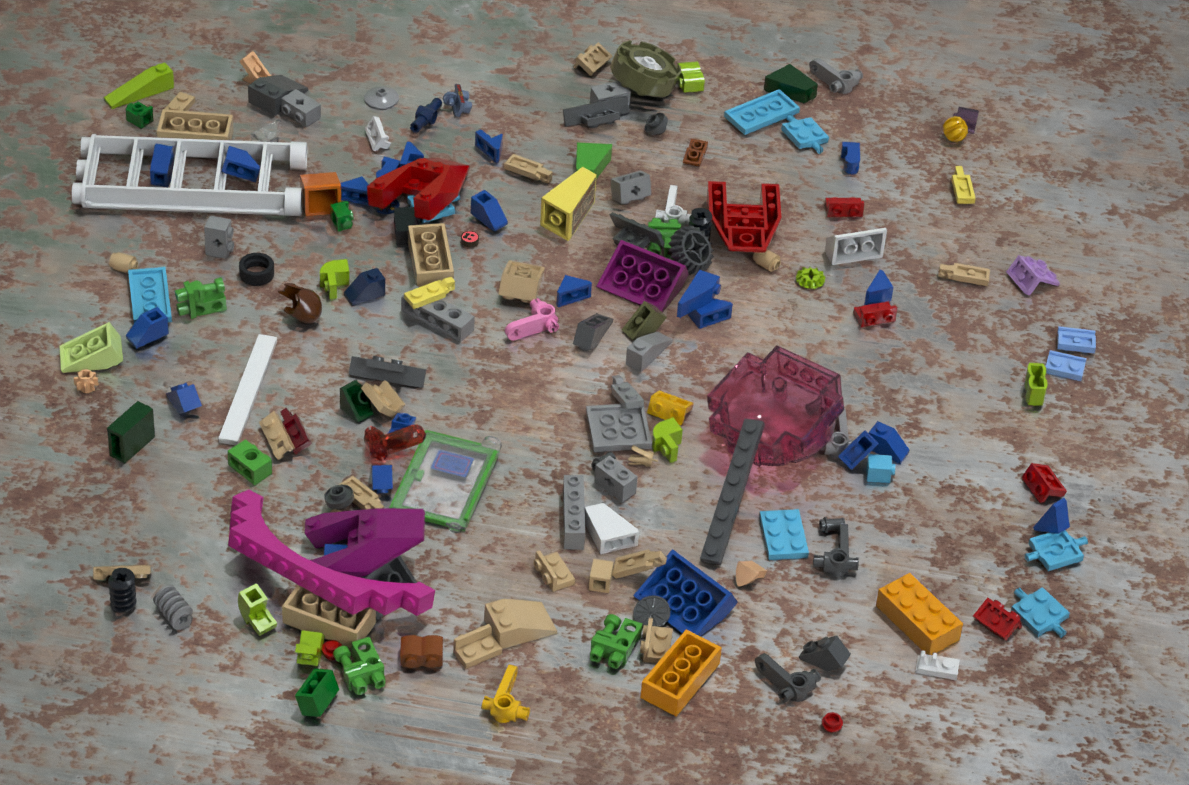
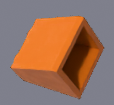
M336 172L300 175V188H302L303 193L302 201L305 216L330 214V204L341 202V183Z

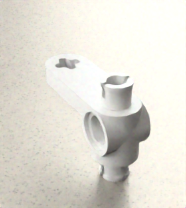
M670 185L665 211L656 210L655 218H660L664 223H669L670 219H678L682 228L689 225L691 214H687V210H683L680 206L675 205L678 186Z

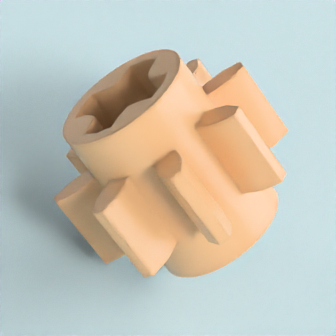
M88 369L78 372V377H74V385H76L77 391L80 390L83 393L94 391L95 386L99 385L96 372Z

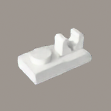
M373 116L365 127L373 151H378L380 147L388 149L392 144L388 141L389 136L385 135L380 118Z
M921 651L917 658L915 673L957 680L960 660L937 656V653L928 655L925 654V651Z

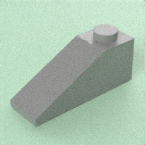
M658 331L638 337L627 347L626 365L642 372L673 342V339Z

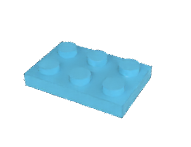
M799 509L760 511L759 518L768 560L808 558L809 551Z

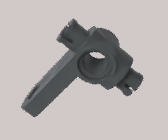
M839 524L838 548L830 552H824L823 556L814 555L813 568H823V572H828L834 577L844 576L848 573V569L858 571L859 558L849 557L848 524Z
M766 653L755 658V665L758 671L779 689L778 696L780 700L783 699L784 703L788 702V700L795 702L805 700L807 694L815 689L816 682L821 680L819 672H816L815 669H812L810 672L802 671L789 674Z

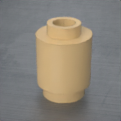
M768 249L765 253L755 252L753 255V260L756 264L770 272L777 270L781 264L780 256Z
M118 252L111 255L109 266L113 270L128 274V270L138 268V261L135 256Z

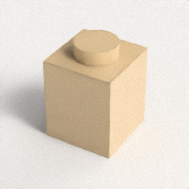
M593 559L589 580L590 591L609 593L614 562Z

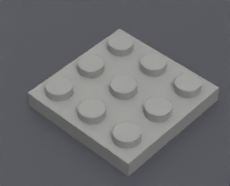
M621 404L586 406V416L594 452L632 450V445L640 449H652L644 406L625 409Z

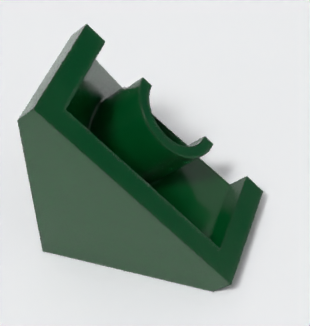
M356 379L340 388V408L358 423L374 413L371 408V400L361 389L363 385Z

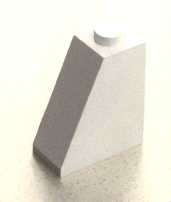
M601 503L585 507V525L600 554L638 546V529L607 505Z

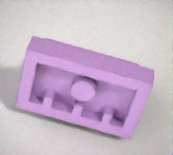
M1018 255L1006 271L1026 295H1031L1040 281L1055 286L1060 285V282L1056 279L1057 275L1047 268V264L1040 259L1034 260L1029 256Z

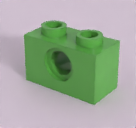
M246 439L227 451L228 465L253 485H256L272 474L271 458Z

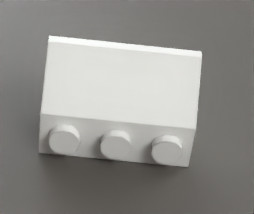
M880 228L826 238L825 253L831 265L882 258L887 229Z

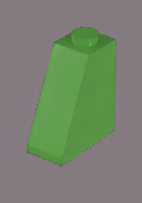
M577 142L576 171L584 167L597 174V179L611 161L612 144Z

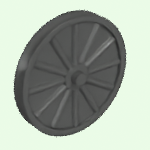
M660 596L644 597L634 607V619L637 622L643 623L642 628L644 625H648L649 618H653L652 626L661 627L670 617L669 604Z

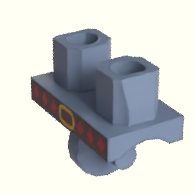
M455 84L454 92L449 91L444 94V104L452 106L454 116L460 117L461 112L470 113L472 102L468 101L469 92L462 90L460 84Z

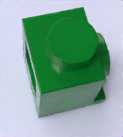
M139 101L127 105L125 111L128 122L142 129L154 121L152 106L147 107Z
M348 201L330 204V218L337 231L352 228L354 217L352 210H349Z

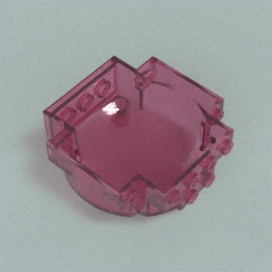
M778 345L764 359L747 352L707 395L708 409L714 412L709 417L710 431L722 437L731 455L734 453L744 419L764 422V430L753 464L758 467L761 465L784 466L788 463L801 462L815 455L830 440L835 429V420L844 411L840 374Z

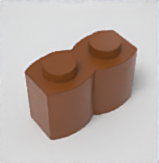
M417 635L402 636L401 666L407 668L420 666L436 668L443 666V637L438 635L423 637Z

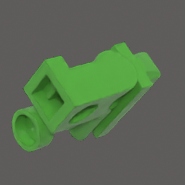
M652 218L651 222H648V227L661 232L665 243L664 257L674 261L673 258H670L671 255L667 254L671 248L668 243L671 241L670 237L674 235V232L681 228V224H679L678 219H670L669 223H661L660 218ZM650 242L647 250L661 255V248L657 244Z
M221 277L214 279V283L202 284L198 280H194L191 283L186 281L183 282L184 288L175 290L177 302H182L176 304L179 316L189 314L190 318L193 319L197 318L196 316L227 310L226 297L223 293L225 292V286Z
M609 614L604 620L605 628L603 631L598 630L591 640L590 660L598 663L603 657L608 659L610 667L618 669L621 664L626 665L635 644L641 639L643 623L627 618L622 623L618 616ZM627 626H633L636 630H628ZM619 629L617 635L612 634L613 631Z
M370 637L352 642V657L357 662L352 663L350 660L351 652L347 646H340L334 650L333 656L335 660L342 663L343 679L348 691L353 690L357 695H361L367 691V685L373 684L377 689L385 687L384 665ZM361 645H366L365 649H358Z

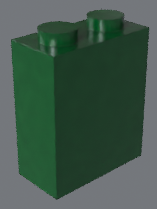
M137 401L107 427L109 456L125 464L155 438L154 414L150 406Z

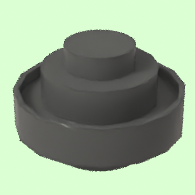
M661 112L651 115L646 121L644 130L650 136L664 133L668 122L667 116Z
M348 485L333 486L324 494L325 503L331 509H344L353 502L354 492Z

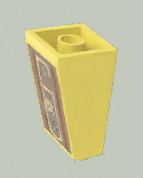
M582 167L541 198L540 225L569 241L595 202L597 174Z

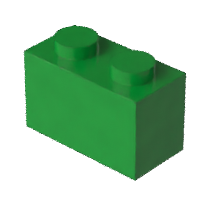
M314 668L295 694L303 716L321 717L340 690L333 670Z

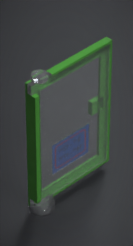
M425 430L389 508L424 509L426 522L446 526L452 533H459L460 530L465 531L502 447L501 441L496 437L487 436L482 443Z

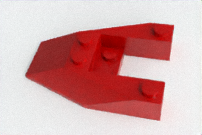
M419 158L371 182L367 186L368 205L384 209L402 193L414 195L415 217L431 221L458 197L470 165L441 158Z
M708 181L707 209L711 212L712 223L728 251L765 253L782 218L779 184L761 183L760 205L727 204L726 182Z

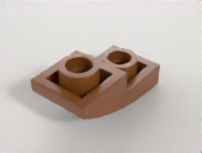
M691 138L683 163L700 167L708 148V142Z

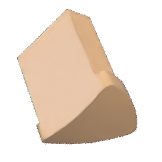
M752 560L739 561L736 567L737 586H744L757 578H764L767 570Z

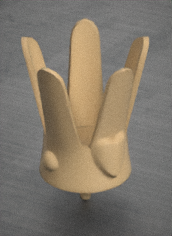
M632 445L631 449L641 455L632 454L628 460L637 463H628V465L651 467L652 461L658 462V460L653 459L654 452H647Z

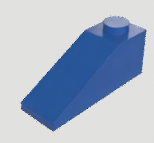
M699 270L678 302L677 317L681 318L711 302L715 295L720 293V276Z

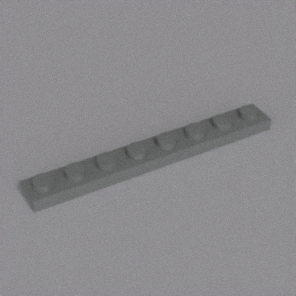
M744 419L701 553L700 560L702 562L721 565L765 424L763 421Z

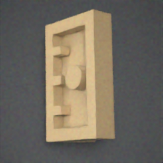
M598 42L594 46L590 45L584 51L585 54L580 53L575 58L576 63L573 68L576 69L581 66L592 76L613 56Z
M383 381L380 386L375 384L372 386L365 383L361 387L377 410L391 418H394L405 406L403 400L387 381Z
M540 550L536 551L535 560L533 561L536 571L541 573L544 583L549 585L553 592L575 585V578L558 552L543 556Z
M649 618L648 625L643 627L642 637L646 638V640H641L640 653H644L643 662L657 664L670 649L673 629L652 626L653 618Z
M488 624L455 638L453 653L464 668L468 669L501 655L502 647L492 636V627Z

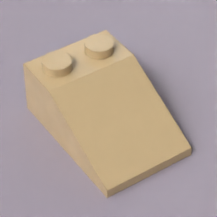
M509 260L502 273L499 295L509 300L514 298L521 299L525 303H530L533 299L536 301L545 267Z
M501 599L485 604L484 621L486 625H491L492 636L502 649L557 634V629L542 602Z

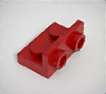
M833 197L825 199L827 217H863L864 201H861V198Z
M889 302L854 307L853 313L860 326L866 327L896 321L897 307L891 306Z
M1031 463L1022 476L1023 481L1039 503H1044L1048 496L1064 497L1067 492L1048 465Z
M987 598L973 615L974 620L1005 641H1007L1016 628L1019 630L1022 628L1020 616L1014 611L1008 612L1005 610L1004 605L998 600L992 601Z

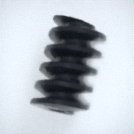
M695 208L691 211L689 226L699 227L700 231H705V236H709L708 241L710 242L712 214L708 209Z
M117 568L112 572L108 580L110 606L115 612L125 613L132 610L137 602L135 576L130 569Z

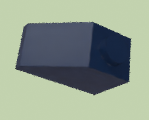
M378 268L362 272L344 291V296L351 306L385 296V277Z

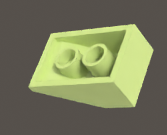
M110 322L59 346L61 371L63 373L79 372L84 369L103 370L123 362L121 336Z

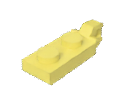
M955 166V173L952 175L951 181L957 204H975V194L970 175H964L962 166Z
M448 277L442 281L438 280L404 293V299L413 309L445 298L449 291L455 290V280L452 277Z

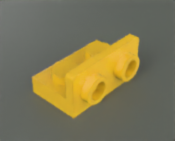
M659 390L651 395L647 413L664 420L674 418L679 425H682L685 415L692 410L694 403Z

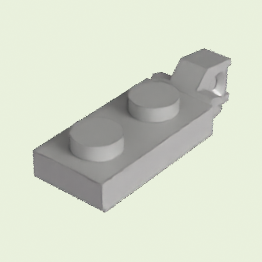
M620 375L612 376V394L625 409L644 406V399L630 383L624 382Z

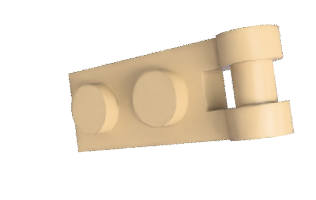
M275 411L259 422L273 450L272 452L278 460L282 459L286 452H291L295 449L279 415Z

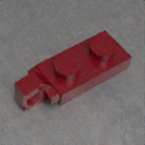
M285 408L280 411L284 419L282 423L295 447L293 452L298 454L310 446L312 442L297 414L292 415Z

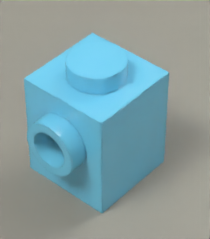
M868 454L866 481L890 483L891 475H895V464H892V456Z

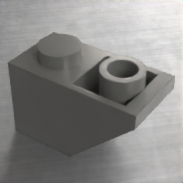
M833 636L829 638L824 637L814 642H807L803 646V651L799 658L825 671L842 668L851 653L838 636Z

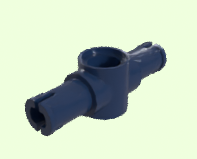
M434 98L430 104L426 106L420 105L417 108L415 120L410 124L412 132L418 133L423 126L435 123L438 114L437 110L442 106L441 99Z

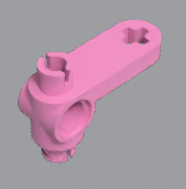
M536 298V301L533 299L530 302L532 316L509 323L504 331L509 340L514 341L546 330L550 333L556 332L559 329V324L557 323L558 317L555 315V308L539 298Z

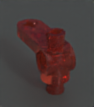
M418 424L385 435L380 430L370 426L371 430H369V427L365 430L364 442L368 448L369 455L382 461V457L385 460L390 454L422 443L426 438V433L423 427Z

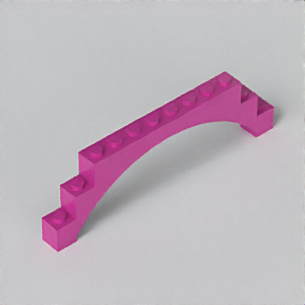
M249 489L233 496L228 546L352 615L368 607L383 615H387L401 607L418 616L433 607L435 590L421 582L395 583L360 578L334 571L302 557L279 541L265 524L261 515L264 497Z

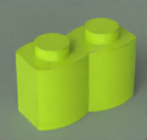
M698 61L677 63V68L678 65L681 66V74L678 79L679 88H682L684 93L704 91L705 80Z
M1043 363L1028 364L1024 382L1026 389L1025 400L1028 405L1042 406L1044 404L1048 383L1045 378L1046 367Z

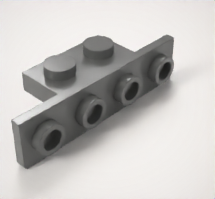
M622 96L563 109L564 125L567 127L582 123L589 128H595L599 126L598 124L602 123L613 124L615 120H620V115L630 113L628 97Z
M613 212L609 214L615 227L621 229L612 238L615 244L618 245L620 240H623L643 249L650 242L662 247L665 245L659 230L652 229L645 224H640L633 219H628L621 214L618 215Z
M352 356L349 375L423 388L427 369L402 365L403 361L391 359V363L384 362V358L373 356L372 359Z

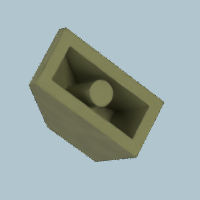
M644 301L621 330L635 341L638 337L656 332L667 317L656 306Z

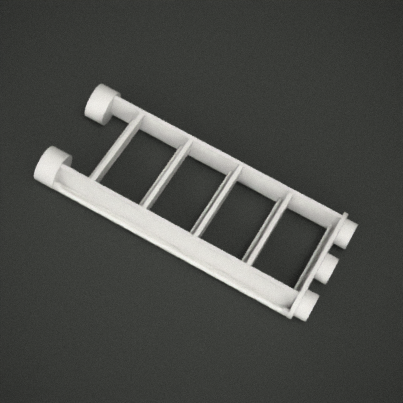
M92 134L91 137H82L81 158H87V160H77L76 178L77 181L83 182L73 183L72 204L82 205V208L300 217L302 215V188L286 187L285 192H268L272 161H290V170H306L307 142L291 141V143L101 136ZM155 144L173 146L175 160L170 188L138 187L143 156H153ZM229 146L247 151L254 160H261L258 191L225 190L227 174L221 171ZM100 154L132 155L126 186L94 185ZM186 157L218 158L214 189L181 188Z

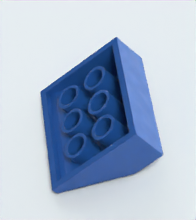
M672 549L666 556V564L657 567L633 596L639 601L644 597L653 595L664 598L670 607V617L667 622L681 633L687 629L701 637L722 621L738 601L731 592Z

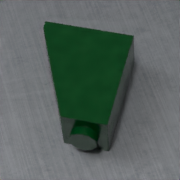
M791 64L765 76L764 90L771 93L780 89L791 100L803 104L813 100L817 95L818 84Z

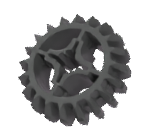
M684 226L676 230L674 235L670 237L671 241L668 243L671 246L668 251L672 253L670 258L686 265L689 275L697 274L699 270L705 271L712 264L711 260L714 258L711 254L714 251L711 248L712 243L708 241L709 236H705V231H700L699 227Z

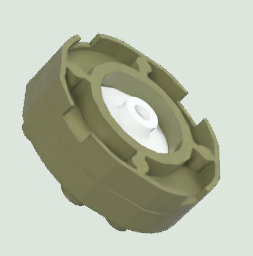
M631 40L624 41L617 48L610 65L611 72L615 78L621 82L623 87L635 90L640 96L648 95L663 98L668 96L674 90L681 74V66L678 65L677 68L674 64L675 58L653 44L641 41L639 45L631 44Z

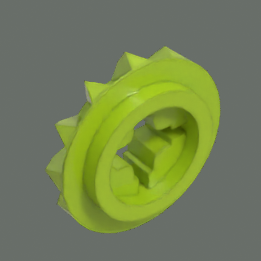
M803 267L802 270H798L796 281L804 288L816 289L825 283V276L823 271H818V268L812 269L809 267L807 269Z

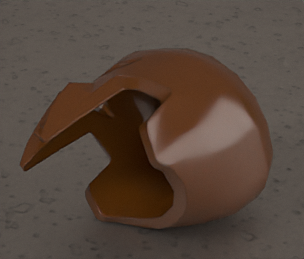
M285 283L284 290L278 291V293L293 301V308L286 306L284 312L306 324L316 322L322 313L320 297L313 290L298 287L294 283Z

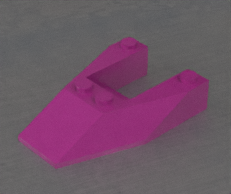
M376 508L322 513L305 519V535L316 549L324 547L325 544H332L348 538V548L310 561L344 574L356 577L366 576L424 541L425 511L424 509Z

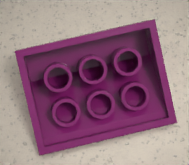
M620 240L596 287L638 305L646 301L656 306L663 313L682 289L689 273L686 265Z

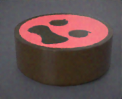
M474 231L463 232L461 244L469 248L477 246L479 244L478 233Z

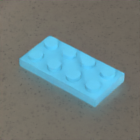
M778 89L726 110L724 117L746 135L783 120L789 114H798L800 107Z
M166 267L128 270L134 323L142 313L156 307L168 317V322H172Z

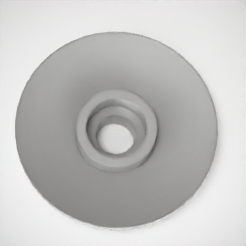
M374 87L365 93L364 100L371 108L384 110L394 107L399 101V95L395 90L388 87Z

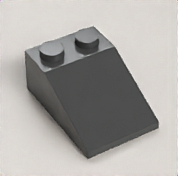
M283 75L260 77L248 86V101L276 116L281 112L282 97L295 89L304 94L308 91V87Z

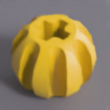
M953 116L944 122L943 132L951 142H959L967 136L968 127L961 117Z

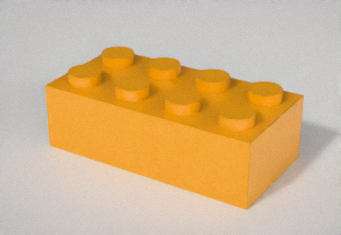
M911 573L878 590L876 606L922 651H925V654L933 655V653H937L960 640L963 623Z
M686 629L643 679L640 698L677 716L719 666L722 647Z

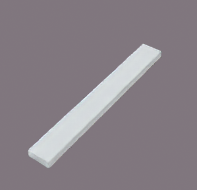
M258 335L221 430L219 443L235 446L239 444L276 347L277 337Z

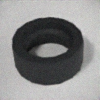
M264 253L247 254L239 261V276L248 285H265L274 277V261ZM254 266L266 268L264 271L261 272H252L247 270L248 268Z

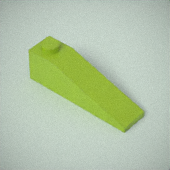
M165 62L152 66L106 95L104 101L111 109L172 89L174 88L173 71Z

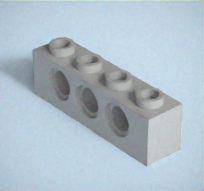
M414 285L409 291L419 287ZM404 295L401 297V311L460 342L474 331L475 316L443 299L413 309L404 299Z
M564 475V549L584 550V475Z

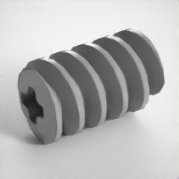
M167 585L155 594L153 602L174 629L181 630L191 624L193 610L173 585Z

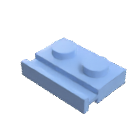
M1058 326L1057 349L1095 354L1096 331Z
M1050 350L1046 363V374L1081 381L1087 358Z

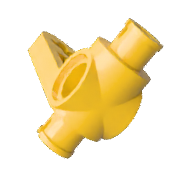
M510 664L505 671L495 697L485 696L481 709L489 710L490 715L500 723L516 722L518 718L527 721L530 714V707L521 706V701L515 700L510 694L518 673V666Z

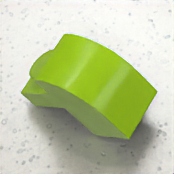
M347 259L329 261L320 269V287H324L325 292L329 293V299H337V286L349 285Z
M674 418L659 422L653 429L652 437L653 452L661 451V454L670 463L677 461V445L681 444L683 431Z
M256 583L239 592L238 607L245 623H250L258 636H261L276 628L277 622L266 608L268 598Z
M301 631L300 644H296L295 653L298 655L297 664L319 665L325 638L323 633Z

